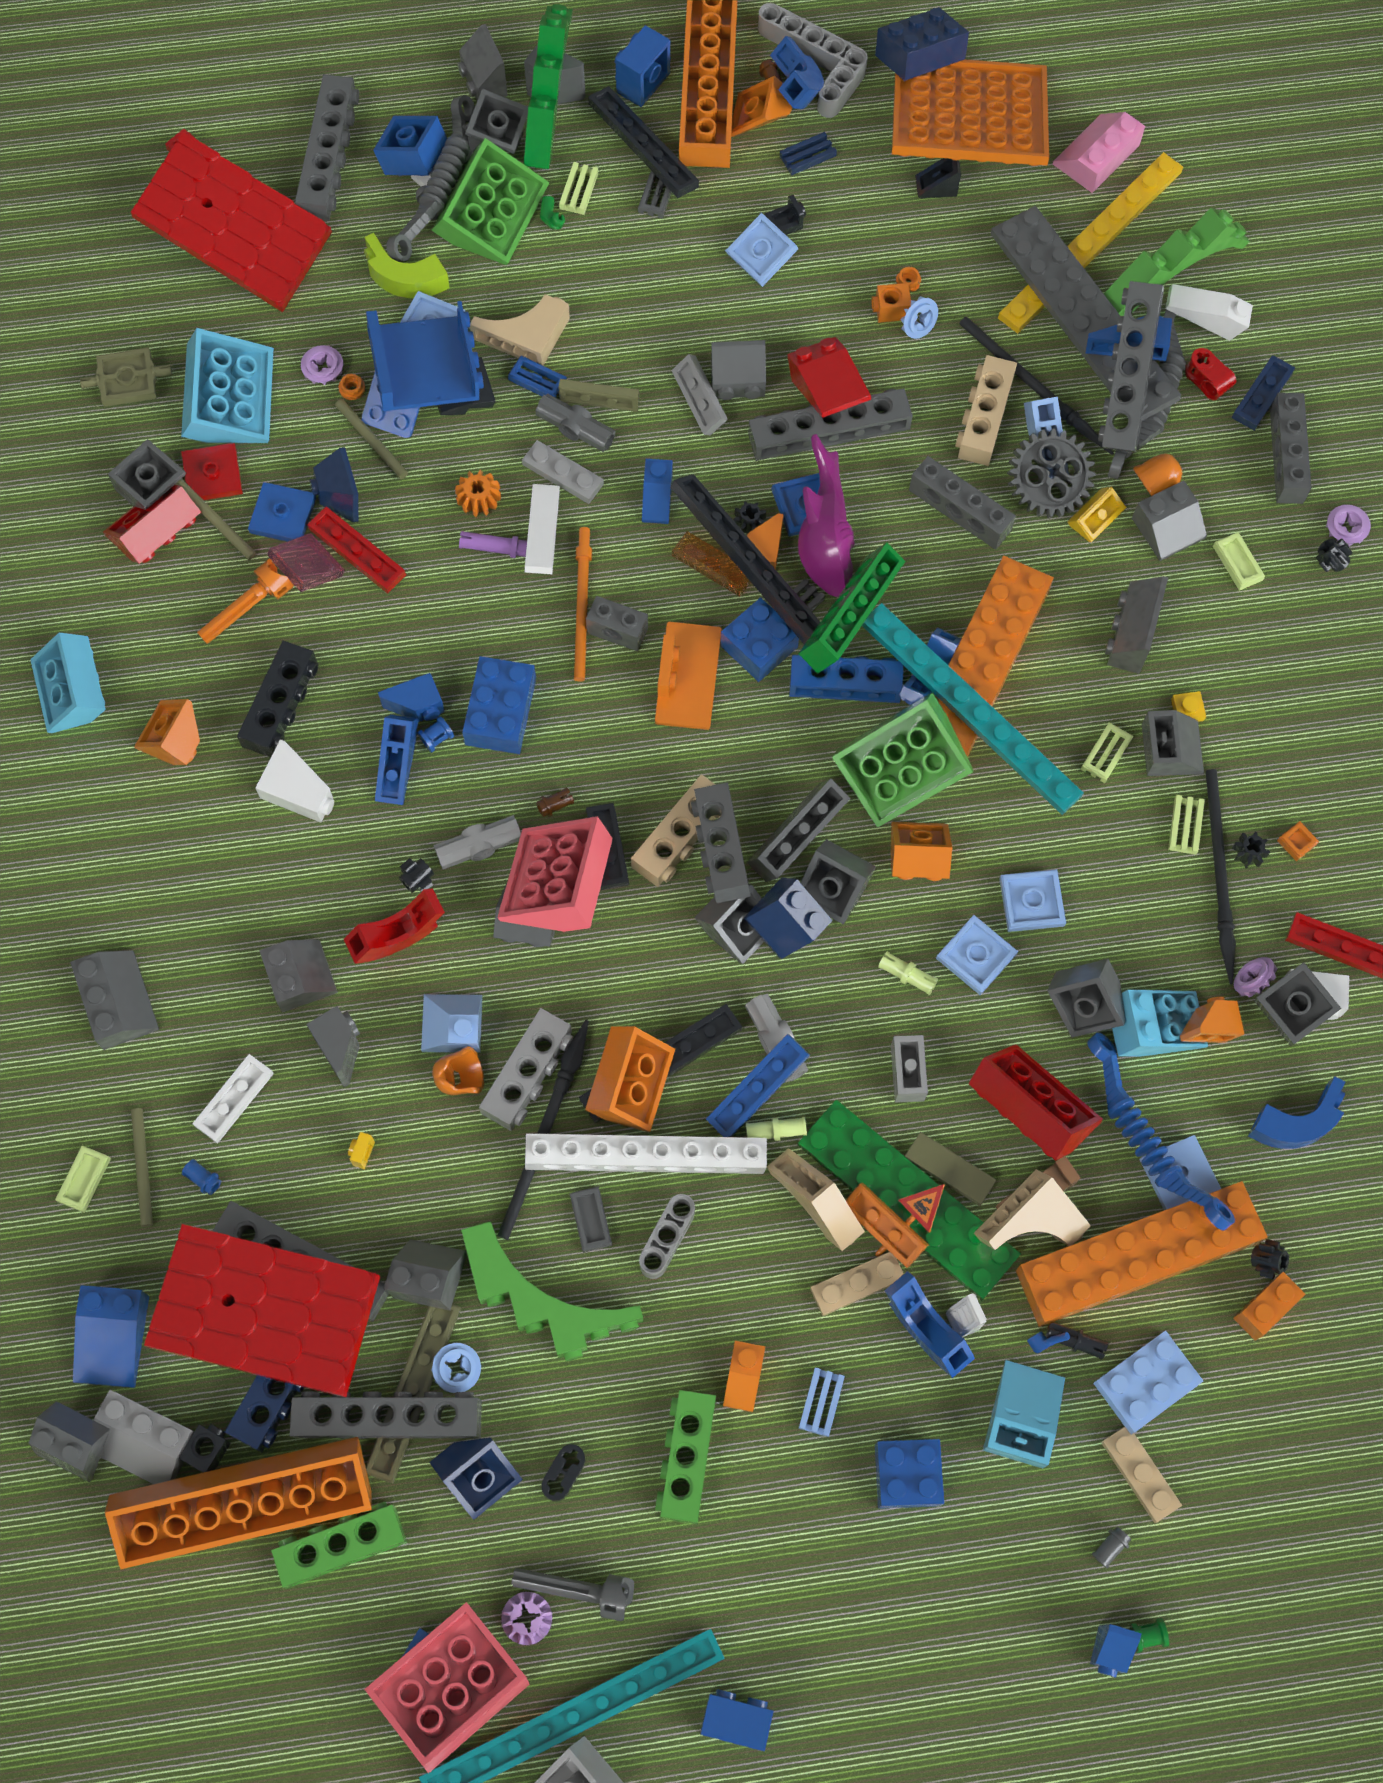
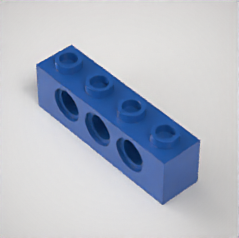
M799 654L792 655L789 697L900 703L901 696L899 694L903 687V664L896 661V659L883 658L881 660H873L864 656H856L854 658L840 657L838 661L821 671L825 675L824 677L817 678L812 675L816 671ZM846 673L853 678L847 680L843 679L840 675ZM875 675L878 676L880 680L872 681L868 678V676Z

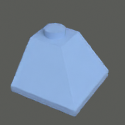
M424 994L421 1051L457 1052L466 1046H470L476 1052H480L482 995Z

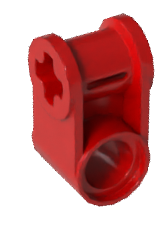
M1198 348L1192 353L1191 361L1185 367V375L1207 398L1213 401L1217 400L1236 384L1237 380L1234 372L1225 366L1210 350Z

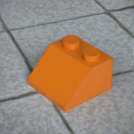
M891 822L892 876L904 880L914 877L926 878L932 881H939L942 878L950 879L952 843L948 824Z

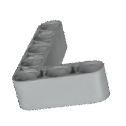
M766 3L760 7L758 32L761 36L776 44H779L785 36L791 37L805 55L811 56L818 66L831 72L824 81L823 88L819 91L817 110L823 117H835L864 79L867 53L862 48L774 3Z

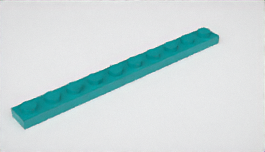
M881 603L869 614L862 627L1060 814L1063 815L1083 796L1084 792L888 608Z
M709 1629L447 1762L430 1773L420 1776L419 1780L421 1783H483L725 1658L712 1630Z

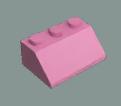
M1126 112L1100 114L1053 161V165L1093 193L1140 146L1145 126Z

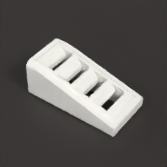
M973 1293L964 1297L946 1312L952 1329L961 1337L979 1331L987 1320L976 1295Z

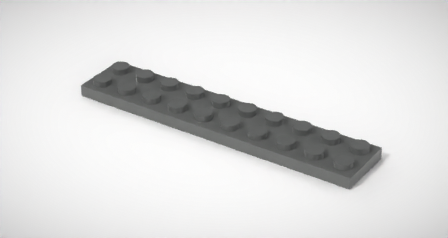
M1036 206L991 228V236L1111 393L1112 387H1108L1110 370L1115 371L1116 360H1112V356L1086 354L1085 352L1088 334L1117 325L1119 313ZM1134 360L1127 361L1123 365V372L1128 375L1135 373L1138 363ZM1152 360L1142 421L1175 404L1181 398L1180 392L1155 360ZM1131 388L1121 389L1118 394L1119 400L1121 402L1130 401L1133 397V390Z

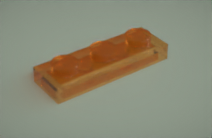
M688 531L672 550L674 558L739 597L751 583L728 555Z

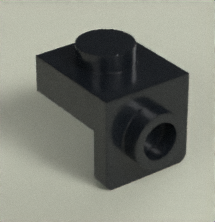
M792 194L788 196L787 205L767 212L764 215L785 235L803 229L806 211L803 204L798 202Z

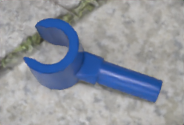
M1041 1331L1028 1339L1027 1342L1032 1350L1038 1354L1056 1343L1069 1340L1070 1335L1066 1332L1047 1339Z

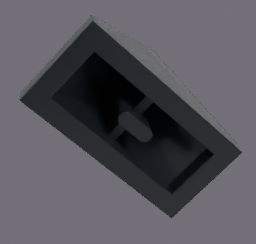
M942 158L916 174L918 197L921 199L957 197L961 178L959 160Z

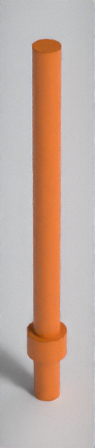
M581 527L579 529V546L576 547L578 580L574 680L578 682L585 681L588 577L589 562L592 560L590 528Z

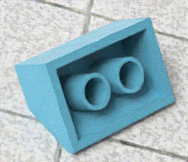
M59 632L30 659L47 733H55L91 723L106 710L88 636Z

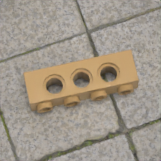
M986 355L984 365L978 364L974 380L979 381L977 387L972 386L968 402L973 404L971 410L965 409L962 425H966L965 432L959 431L955 447L960 448L959 459L989 466L1014 378L1016 362ZM974 431H981L983 434H978Z
M701 774L631 857V868L657 887L663 881L666 883L670 881L677 870L675 868L681 860L686 861L694 850L693 845L698 840L695 826L701 825L700 818H694L691 801L696 800L694 789L716 784ZM714 815L709 820L719 819L721 816ZM683 828L688 830L689 834L678 836L675 834V831ZM666 849L672 854L669 857L663 858L657 853L660 850Z

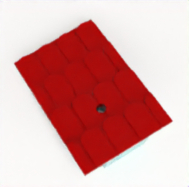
M184 132L181 133L177 142L131 210L132 218L281 312L287 307L332 233L331 227L322 219L294 204L293 200L255 179L249 172L220 156V153Z
M182 1224L144 1346L347 1397L380 1275L363 1269Z

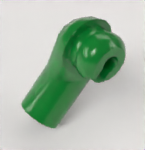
M544 196L541 202L540 219L550 229L559 230L565 223V217L563 214L558 216L559 212H553L554 198Z

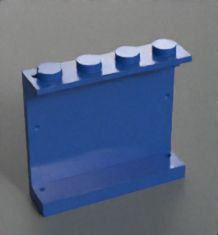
M457 301V316L383 325H379L377 310L366 311L368 336L383 411L479 400V389L484 387L482 372H477L476 368H479L478 353L472 352V348H475L473 331L468 332L467 328H470L469 312L463 311L461 301Z

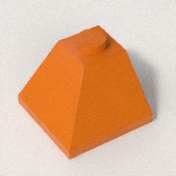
M776 76L738 93L732 117L731 137L772 123L790 114L792 106L778 90L783 83Z
M188 699L160 700L134 747L172 765H187L196 755V748L200 742L192 702Z

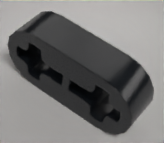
M574 1444L564 1446L550 1466L541 1484L542 1492L548 1500L553 1502L561 1501L566 1498L586 1462L585 1454L579 1446ZM573 1451L578 1452L577 1459L580 1463L578 1465L572 1464L567 1472L563 1471L567 1462L563 1458L564 1454H572ZM560 1474L564 1475L561 1482L564 1491L562 1493L556 1492L554 1496L550 1495L551 1489L547 1485L550 1480L555 1482Z

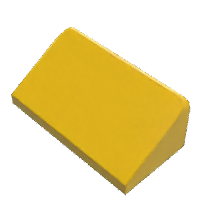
M1112 486L1102 488L1067 523L1087 541L1092 542L1127 507Z

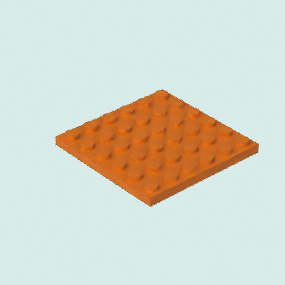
M964 59L906 81L895 73L892 154L903 157L921 156L926 158L1048 166L1047 65Z

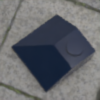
M342 447L313 467L314 478L309 479L312 494L318 495L320 505L327 506L330 510L351 522H358V490L346 449Z
M491 1437L454 1442L429 1462L473 1520L523 1480Z

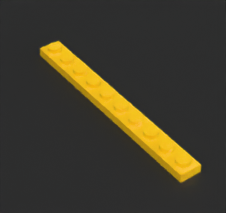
M1163 152L1067 246L1083 268L1100 254L1181 174L1182 165ZM1027 285L999 312L998 319L1018 334L1045 306L1031 287Z

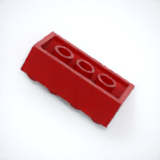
M1016 1044L984 1057L969 1082V1085L977 1091L981 1098L992 1104L1000 1115L1009 1119L1020 1129L1024 1136L1034 1141L1047 1156L1052 1157L1055 1161L1072 1153L1103 1120L1102 1117Z

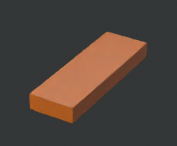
M860 1183L845 1200L858 1222L906 1268L910 1267L928 1247L929 1244L864 1183Z

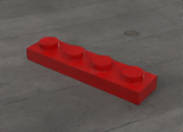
M327 506L307 524L311 532L387 594L406 576V572L401 566Z
M1295 913L1285 941L1383 979V945L1301 913Z

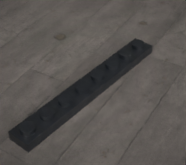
M694 474L675 479L670 488L805 645L820 623L818 618Z

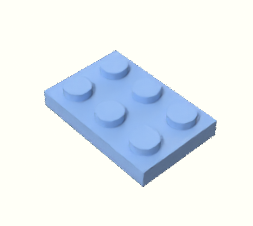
M1165 1330L1093 1384L1132 1435L1201 1384L1203 1379Z

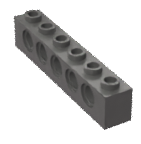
M325 74L322 77L295 204L323 221H329L331 211L336 210L337 199L335 192L341 187L340 169L344 168L346 163L344 150L345 147L350 145L349 127L354 125L355 112L353 108L359 102V89H355L352 77Z
M1130 281L1129 288L1123 289L1121 304L1126 305L1124 316L1119 315L1117 332L1121 333L1120 342L1114 344L1112 360H1116L1115 371L1110 370L1108 387H1112L1110 398H1105L1103 414L1107 415L1106 425H1101L1098 438L1099 442H1103L1102 447L1104 449L1135 453L1137 451L1164 293L1163 285ZM1139 305L1145 306L1147 308L1146 316L1142 319H1135L1132 316L1133 309ZM1133 333H1139L1143 337L1141 344L1137 347H1131L1127 343L1128 337ZM1129 360H1134L1138 363L1137 371L1131 375L1125 374L1123 372V365ZM1123 388H1131L1133 390V397L1128 402H1121L1118 398V394ZM1119 415H1126L1129 420L1128 425L1124 429H1116L1114 427L1115 418Z
M889 389L883 393L871 395V400L823 418L812 405L795 411L785 410L780 414L771 416L760 415L749 420L748 435L755 461L813 450L811 442L813 434H817L824 447L910 430L913 415L905 389ZM851 416H858L859 418L854 419ZM825 421H832L833 424H827ZM805 426L808 429H801L799 427ZM778 431V432H781L782 434L777 435V434H774L773 432Z
M230 1201L213 1229L214 1232L240 1239L246 1230L253 1229L255 1230V1237L252 1242L268 1246L279 1243L283 1250L351 1266L233 1201ZM381 1281L378 1283L368 1319L371 1322H374L389 1295L384 1290L385 1283Z
M302 1392L301 1398H292L290 1436L294 1438H481L482 1400L474 1398L473 1392H455V1398H443L442 1392H424V1398H412L411 1392H394L393 1398H381V1392H363V1398H351L350 1392L347 1393V1397L332 1394V1398H320L319 1392ZM324 1407H330L332 1411L330 1420L326 1423H321L318 1418L320 1410ZM355 1407H361L363 1411L361 1420L357 1423H351L349 1420L350 1411ZM385 1407H392L394 1411L392 1420L388 1423H382L380 1412ZM416 1407H423L425 1411L423 1420L419 1423H413L410 1418L412 1410ZM447 1407H454L456 1411L454 1420L450 1423H443L441 1419L442 1411Z

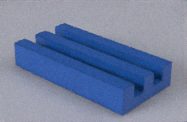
M524 356L519 357L508 374L509 381L540 396L548 393L555 398L559 394L560 379L567 380V377ZM521 366H524L536 373H531L527 370H524L521 368ZM542 376L547 377L557 383L554 384L550 381H547L543 379Z

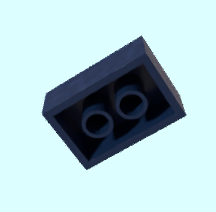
M940 7L933 8L930 11L878 28L875 56L906 81L964 60L966 58L969 31Z

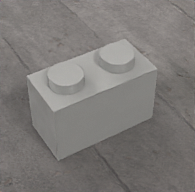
M894 1036L891 1043L895 1103L925 1101L928 1087L924 1036Z

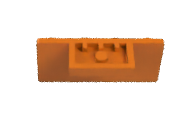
M677 622L667 623L666 635L663 638L658 678L655 724L704 730L710 729L721 627Z

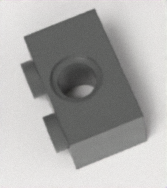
M596 596L586 618L587 633L638 652L648 630V614Z

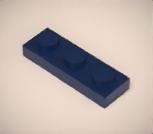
M1272 355L1234 411L1232 419L1255 431L1270 409L1277 393L1281 392L1293 374L1295 367Z

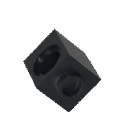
M210 1424L206 1429L198 1425L179 1459L203 1473L213 1471L218 1466L231 1443L223 1439L226 1433L216 1426ZM211 1439L214 1444L213 1451L207 1456H202L200 1453L201 1444L205 1440Z

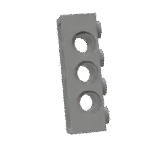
M540 1008L480 1104L481 1114L510 1131L513 1130L515 1125L520 1126L528 1113L525 1108L530 1100L535 1101L543 1089L541 1082L546 1075L551 1076L558 1065L557 1056L561 1050L565 1052L572 1042L571 1025ZM541 1041H548L552 1044L551 1048L545 1052L538 1051L536 1046ZM528 1065L534 1066L537 1069L529 1077L521 1074V1070ZM511 1090H517L521 1093L520 1098L513 1102L505 1099V1096Z

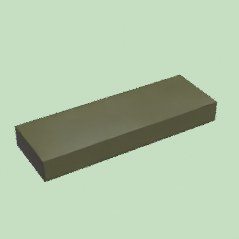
M560 379L559 398L562 402L638 412L640 404L639 389Z
M921 1132L905 1155L918 1168L978 1206L982 1205L996 1182L995 1178Z

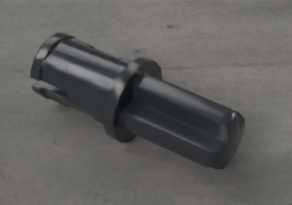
M1056 1322L1049 1324L1046 1331L1047 1339L1067 1332L1070 1335V1339L1060 1342V1344L1071 1347L1073 1352L1079 1350L1101 1360L1104 1358L1105 1353L1103 1351H1107L1108 1341L1085 1334L1083 1329L1080 1328L1077 1331Z

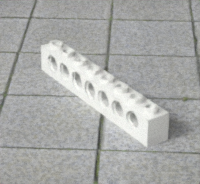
M526 1134L525 1170L764 1174L767 1168V1138Z

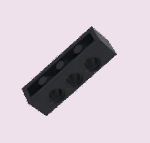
M284 640L282 641L237 735L241 747L272 757L279 741H284L285 739L284 733L287 726H291L295 720V709L298 703L303 702L306 697V686L310 678H314L318 671V663L314 651ZM291 673L297 674L293 679H286L287 675ZM279 697H286L281 703L274 702ZM267 721H275L272 726L263 727Z

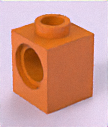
M909 283L877 285L876 296H872L871 305L872 312H877L878 323L901 321L900 319L906 315L904 309L911 307Z

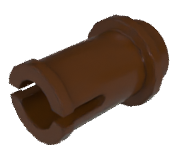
M768 59L760 64L759 74L766 80L776 76L784 83L778 72L776 62Z
M566 787L546 798L541 796L540 800L536 802L541 816L551 817L553 812L574 804L573 796L568 795L570 790Z

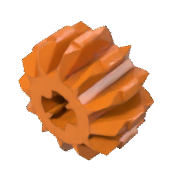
M480 469L477 475H473L469 471L468 478L460 477V485L456 486L455 494L457 495V504L462 506L465 514L473 511V515L477 517L479 512L483 511L487 516L489 513L488 508L496 510L497 502L501 499V492H499L500 484L497 480H494L491 473L484 476L483 471Z

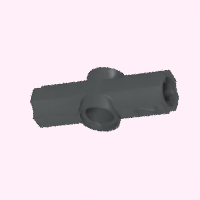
M548 393L542 396L535 410L536 415L557 426L565 437L573 441L580 439L602 452L608 450L612 445L615 430L593 419L587 409L580 405L570 406Z

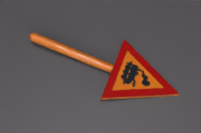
M945 1184L899 1199L902 1205L912 1214L905 1221L907 1225L910 1226L917 1219L930 1233ZM882 1245L875 1255L879 1257L887 1249Z

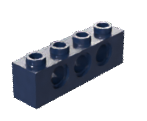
M257 1375L225 1433L263 1453L265 1447L269 1449L278 1435V1432L275 1430L281 1419L286 1420L291 1413L292 1398H294L297 1391L302 1392L305 1387L285 1382L283 1393L273 1396L271 1394V1387L278 1380ZM262 1408H268V1420L262 1424H257L255 1421L256 1413Z

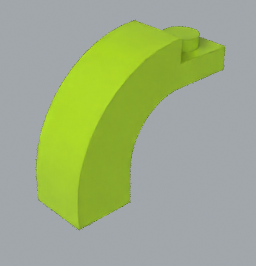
M374 233L365 237L367 248L364 249V253L368 260L370 276L385 291L399 297L414 298L418 291L433 296L450 288L448 274L436 254L415 263H401L392 259L385 252Z

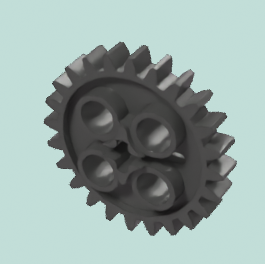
M1055 429L1050 430L1048 436L1045 430H1041L1038 437L1033 433L1028 436L1029 442L1026 440L1020 442L1022 449L1016 448L1013 451L1018 459L1012 458L1009 460V464L1015 468L1007 472L1008 475L1014 476V480L1009 482L1008 485L1017 487L1012 496L1020 494L1022 498L1018 504L1021 505L1027 502V512L1037 508L1036 513L1038 517L1044 511H1046L1047 518L1053 517L1055 511L1058 517H1062L1065 512L1064 509L1070 514L1074 511L1073 504L1080 507L1083 505L1081 498L1086 499L1090 496L1085 489L1094 487V484L1088 481V479L1094 477L1096 473L1089 471L1088 468L1094 465L1095 462L1086 460L1091 452L1083 453L1081 451L1085 444L1084 442L1078 445L1074 444L1076 440L1075 435L1066 439L1065 430L1059 436H1057ZM1043 449H1047L1051 452V461H1047L1043 458ZM1035 460L1037 465H1033L1031 461ZM1065 463H1069L1074 467L1075 473L1073 476L1065 472ZM1049 469H1053V470H1054V472H1053L1054 478H1052V479L1049 477V475H1050V472L1048 471ZM1029 472L1037 474L1038 484H1033L1029 481ZM1065 482H1069L1071 487H1068ZM1052 486L1060 489L1061 496L1059 499L1052 496Z

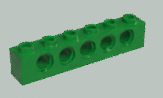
M888 542L866 556L798 653L817 673L839 660L906 562Z

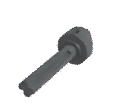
M515 1568L511 1582L513 1587L599 1604L600 1616L616 1621L624 1620L625 1608L632 1602L634 1594V1581L632 1579L612 1574L608 1575L606 1582L601 1586L600 1584Z

